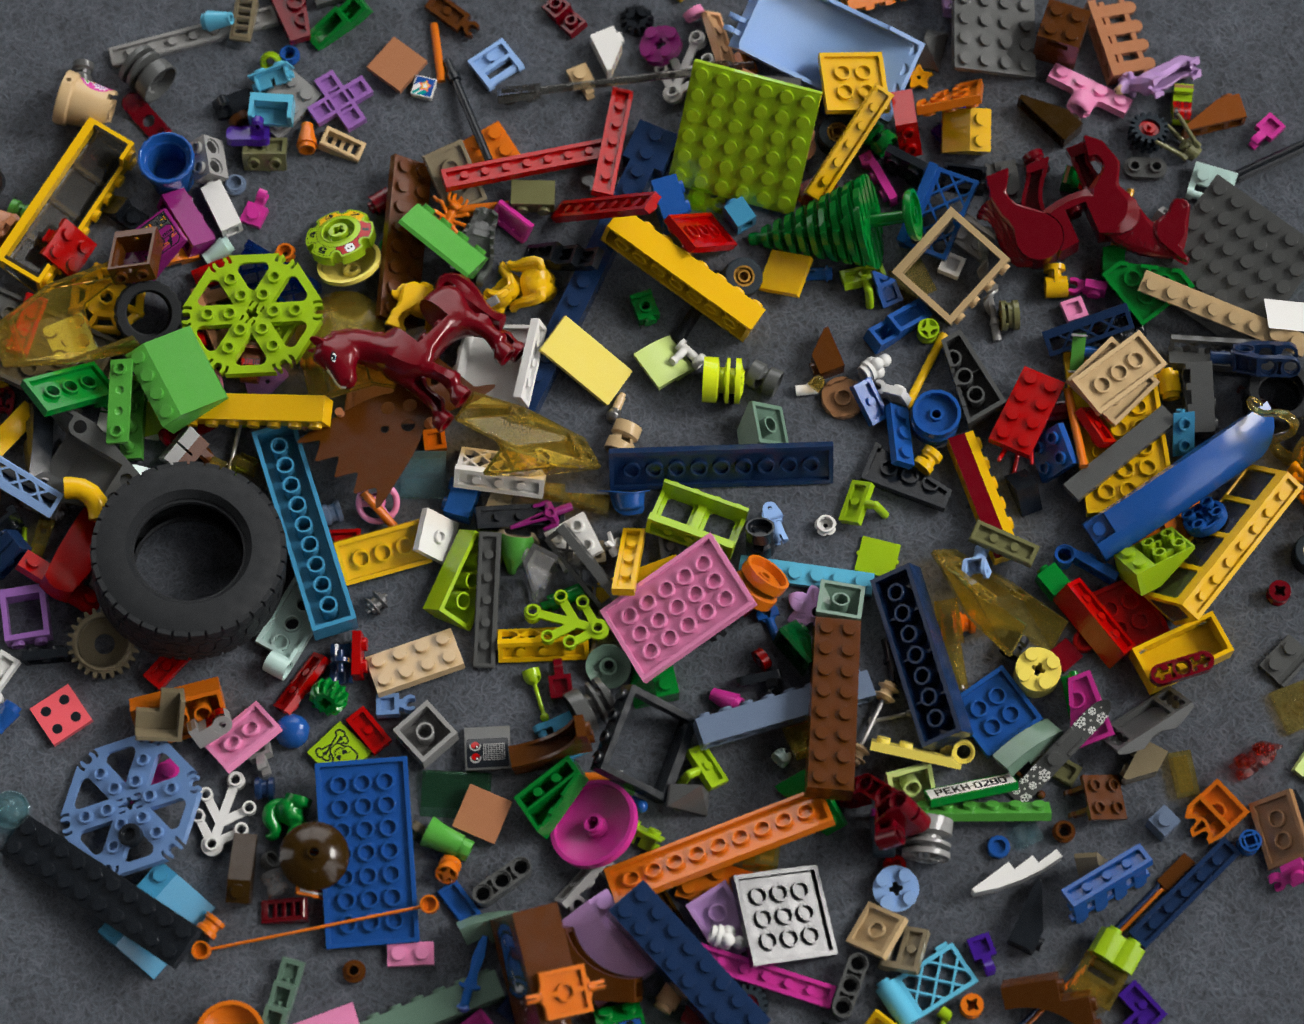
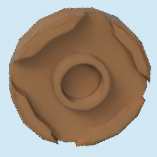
M841 376L835 377L826 383L821 393V403L828 415L836 419L845 420L859 414L861 410L849 388L858 383L856 380Z

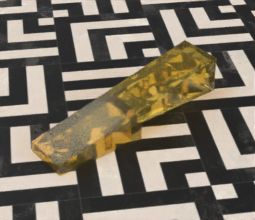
M545 483L542 499L563 502V504L571 502L574 508L609 518V495L566 493L565 484Z
M957 598L934 601L935 615L959 690L968 689L961 643H964Z

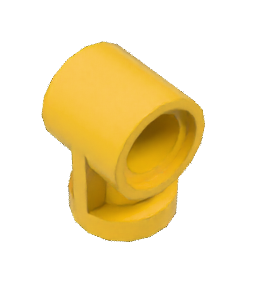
M1051 263L1043 267L1044 273L1049 276L1044 277L1045 299L1067 298L1069 292L1067 276H1062V273L1066 271L1065 264Z

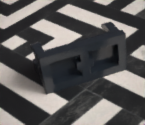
M944 161V169L978 180L979 185L974 195L983 196L987 167ZM942 174L940 188L952 184L949 176ZM966 182L957 186L959 192L963 194L970 192L972 187L971 184ZM955 187L946 190L948 192L957 193Z

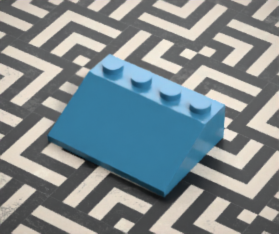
M164 863L154 866L137 885L138 888L194 925L205 919L204 915L207 911L212 913L215 909L211 903ZM104 923L98 930L101 937L152 979L155 980L167 966L166 963L108 924Z

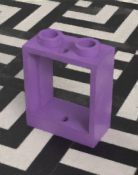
M39 584L0 590L4 640L8 647L22 649L26 644L34 643V645L41 646L53 640L48 594L43 591ZM40 599L44 630L12 635L8 604Z

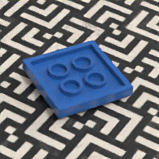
M1003 665L961 693L973 731V735L970 737L987 759L992 757L997 750L1014 736L1043 720V717Z

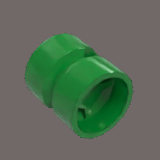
M877 121L863 142V145L865 147L871 146L870 151L877 157L882 158L888 145L894 146L898 138L889 129L884 130V125Z

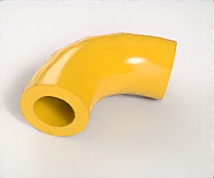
M63 477L64 499L81 501L87 507L88 520L96 522L103 506L105 507V503L108 501L99 486L87 479Z

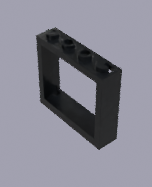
M634 684L622 685L619 693L615 695L614 707L608 713V722L599 737L600 743L597 751L592 756L594 759L590 770L655 803H666L668 784L676 783L694 734L692 725L697 717ZM634 697L679 720L654 788L609 765Z

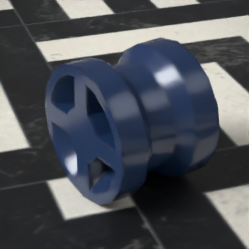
M255 777V800H261L262 798L275 799L274 777H269L268 779Z

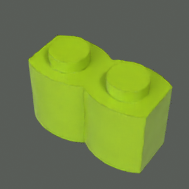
M1112 925L1109 927L1101 926L1088 951L1125 975L1132 976L1145 953L1140 948L1141 943L1131 937L1127 940L1121 935L1122 931Z

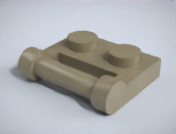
M906 926L901 934L904 936L896 961H892L896 948L895 944L887 960H879L878 968L886 972L895 971L918 976L930 937V931L928 929Z

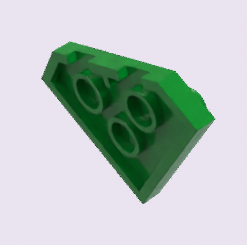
M1118 261L1102 273L1101 276L1120 301L1128 304L1132 316L1143 327L1170 306L1168 303L1137 291L1145 270L1194 288L1195 285L1182 269Z

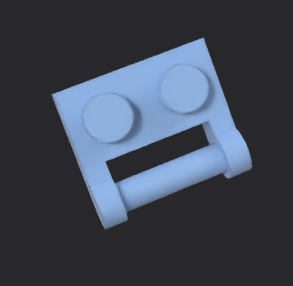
M503 38L467 61L469 67L481 80L488 92L493 91L496 85L517 71L520 73L525 69L521 60ZM508 61H511V66L490 79L487 76Z

